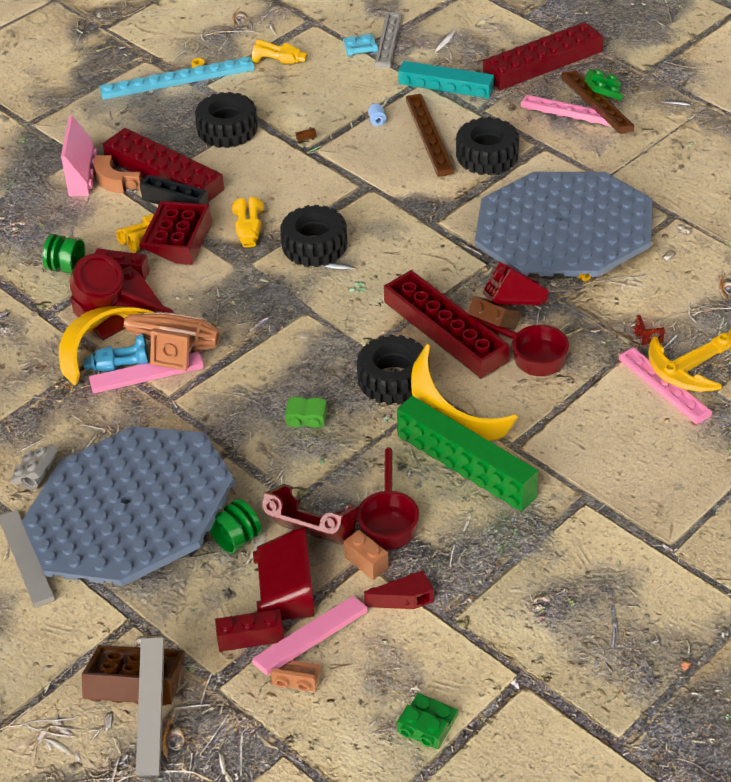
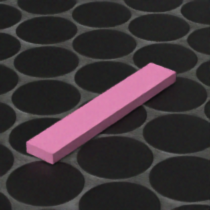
M633 347L619 355V360L695 424H699L711 417L712 411L688 391L674 386L659 377L650 365L649 359Z
M198 351L189 353V368L187 371L148 363L89 376V380L94 394L203 369V362Z
M354 596L348 598L255 656L253 664L264 674H271L272 668L278 669L367 613V606Z

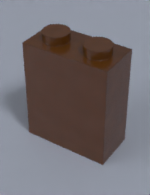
M473 296L467 312L469 315L498 327L512 329L516 328L522 313L506 305H497L488 298Z

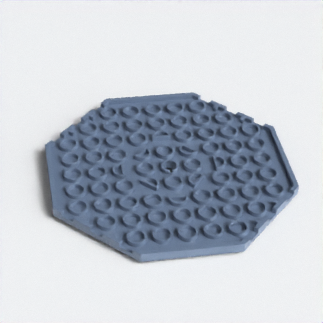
M532 172L481 199L475 246L497 261L508 265L528 276V273H539V276H554V273H565V276L579 277L580 274H590V277H598L651 247L652 198L607 172Z
M132 426L61 460L22 519V524L46 576L54 577V575H61L64 579L79 580L84 578L88 579L89 582L104 584L107 581L114 582L117 586H124L201 548L204 542L203 537L206 532L211 530L216 520L215 515L224 506L227 500V493L229 489H233L235 480L205 432Z

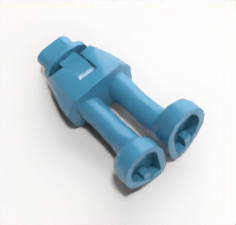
M144 334L137 335L136 343L130 347L112 348V346L97 350L95 355L92 353L91 357L83 358L85 370L94 369V371L105 372L115 371L117 366L149 363Z

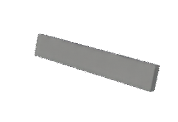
M387 12L375 68H391L402 13Z
M18 510L0 515V525L34 608L55 601L43 569L24 529Z
M141 638L136 755L137 777L160 776L164 638Z

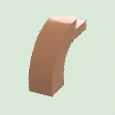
M95 155V175L101 187L115 193H124L125 189H140V183L142 182L140 172L116 171L113 167L111 155Z

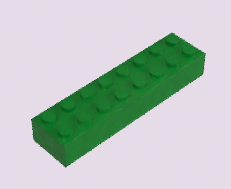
M411 396L397 408L398 437L403 441L412 444L416 449L425 452L431 458L438 460L447 468L453 469L461 474L462 477L471 480L480 488H484L495 497L502 499L511 507L521 512L537 498L538 470L414 396Z

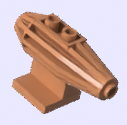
M172 313L129 314L124 320V328H126L127 332L135 335L144 334L145 339L151 341V365L187 371L189 368L190 351L198 352L216 348L220 340V330L201 318Z

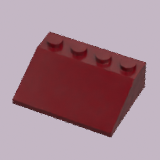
M160 201L139 244L140 248L177 264L193 265L213 221L210 205Z
M131 265L122 269L124 273V290L162 305L138 271ZM74 296L70 297L73 313L78 318L82 314L94 309L81 304ZM122 296L112 305L157 312ZM112 315L92 331L104 341L126 329L124 328L125 319L119 315Z

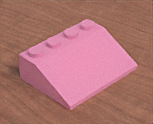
M73 116L68 118L61 154L69 196H89L90 189L93 188L92 179L95 177L94 158L95 155H98V149L94 147L92 139Z

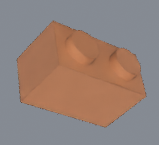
M360 530L344 541L345 558L372 580H375L389 569L388 552Z

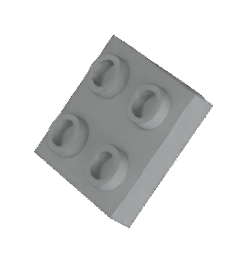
M51 444L45 447L41 446L33 451H27L22 457L21 464L14 469V474L10 481L15 486L22 484L27 489L36 490L56 459L55 453L58 449Z

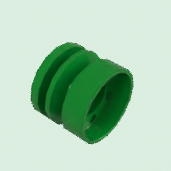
M50 234L45 241L43 265L46 270L58 272L62 270L64 273L71 274L78 261L85 257V243L81 238L70 236L66 238L63 235Z
M237 498L231 501L230 504H227L224 507V511L219 510L216 513V520L210 530V534L216 543L225 552L234 554L244 547L246 542L252 541L254 537L261 534L262 525L250 505L244 500Z

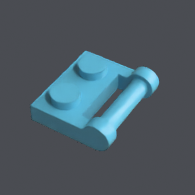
M373 34L343 38V45L348 57L352 56V54L378 52V46L375 43Z

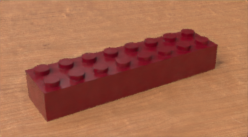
M583 22L484 59L483 73L494 75V86L501 91L601 53L604 36L588 23Z
M123 128L102 143L104 155H111L114 164L130 172H140L141 177L144 179L147 175H152L207 190L209 202L224 191L222 173L127 128Z
M410 270L384 285V302L480 379L509 362V344L474 317L467 314L466 311L414 271Z

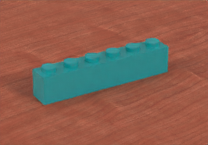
M403 61L398 70V84L489 99L494 89V75Z

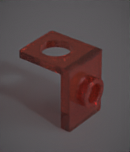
M636 315L634 333L635 336L639 337L641 345L650 344L652 340L650 336L653 333H659V343H663L665 328L646 329L641 315Z

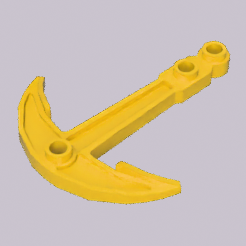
M731 329L728 333L719 334L711 339L709 343L673 361H670L663 355L664 348L659 343L658 337L654 336L648 350L650 365L659 377L679 388L693 391L719 390L722 388L720 383L711 381L699 374L693 377L686 372L714 355L731 348Z

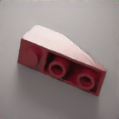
M423 570L364 591V605L371 608L416 609L434 602V589Z

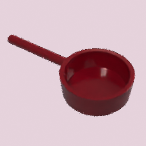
M104 254L87 255L78 261L71 273L69 280L70 290L75 299L87 307L96 309L112 306L122 296L161 313H174L168 307L124 290L123 270L120 264L110 256Z
M474 317L489 330L513 339L514 361L518 368L525 373L533 376H548L556 373L564 366L569 349V341L566 335L559 329L548 325H532L516 333Z
M390 447L385 449L384 491L376 492L365 498L359 505L357 515L360 531L385 550L397 549L408 544L416 535L419 521V509L415 501L404 493L392 491L393 451Z

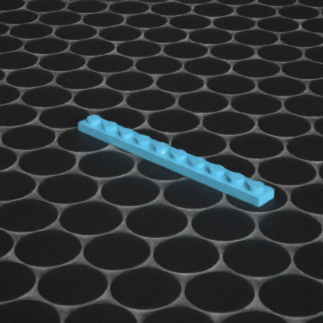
M242 57L236 60H227L225 62L181 69L179 71L135 78L133 80H123L112 84L107 83L99 87L104 100L253 71L254 64L250 57Z

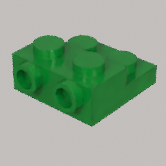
M600 69L588 70L584 81L593 92L619 101L624 96L620 92L621 82L617 79L616 75L611 73L604 74Z
M417 693L411 705L407 704L399 717L397 732L406 738L415 739L427 747L439 749L458 716V709Z

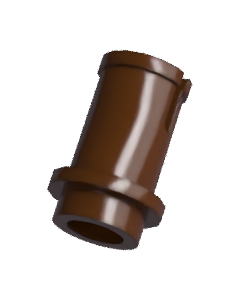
M311 127L307 130L295 132L297 142L308 139L314 140L317 137L315 128Z

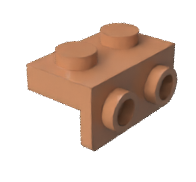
M291 660L278 669L272 668V685L281 688L288 687L301 691L316 692L322 671L321 665Z

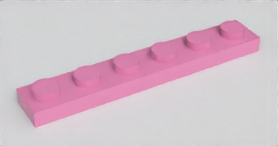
M526 95L521 101V107L527 110H538L542 113H553L560 117L567 116L575 120L582 119L590 123H601L605 126H611L590 107Z

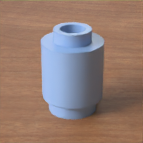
M378 103L372 104L368 109L370 121L375 126H381L386 122L384 108Z

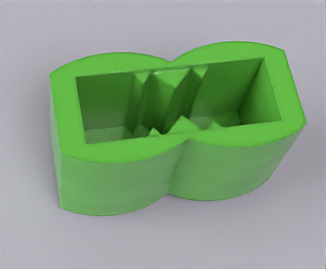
M289 398L285 411L286 425L292 427H324L327 415V401L321 398Z

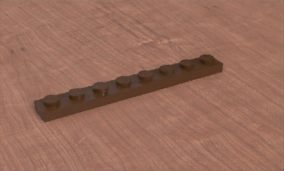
M576 70L562 72L561 78L618 133L625 134L634 131V124L603 95L593 92L584 81L585 78Z
M422 94L406 96V103L437 177L454 174V168Z

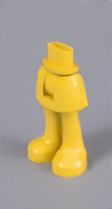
M257 39L253 47L252 62L258 63L261 57H270L279 60L282 64H294V62L298 63L299 61L305 62L307 53L301 52L300 49L284 43L283 46H277L262 39Z
M255 197L248 199L250 219H246L247 203L245 198H239L232 203V212L238 216V221L235 223V231L242 246L245 248L256 246L262 230V224L258 219V215L263 212L264 204Z
M154 214L143 216L141 223L118 229L116 231L118 242L123 246L127 244L132 253L138 252L141 249L139 246L140 241Z

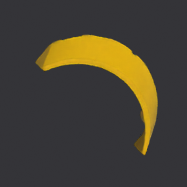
M107 306L82 314L67 327L61 338L59 362L62 374L74 386L78 384L80 372L77 364V350L80 340L110 316L119 315L125 319L129 314L155 312L141 308Z
M426 344L412 369V396L488 441L504 438L516 424L518 416L514 414L495 419L478 418L465 414L451 406L439 394L432 382L428 367L430 345Z

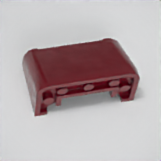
M500 261L483 290V294L497 305L539 306L541 303L545 304L549 297V290L538 285L537 281Z
M282 484L264 493L263 509L265 513L284 528L291 530L306 528L307 535L342 545L347 538L354 534L359 510L357 505L349 503L343 511L328 512L321 516L299 509L300 499L293 496V486Z
M306 528L295 529L257 546V551H253L254 564L258 563L261 599L257 601V612L280 609L281 620L314 617Z

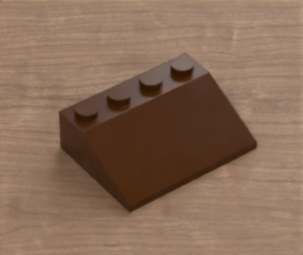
M98 645L82 673V699H90L91 701L109 700L114 703L125 701L138 704L140 648ZM164 649L163 706L171 705L176 695L184 659V650Z

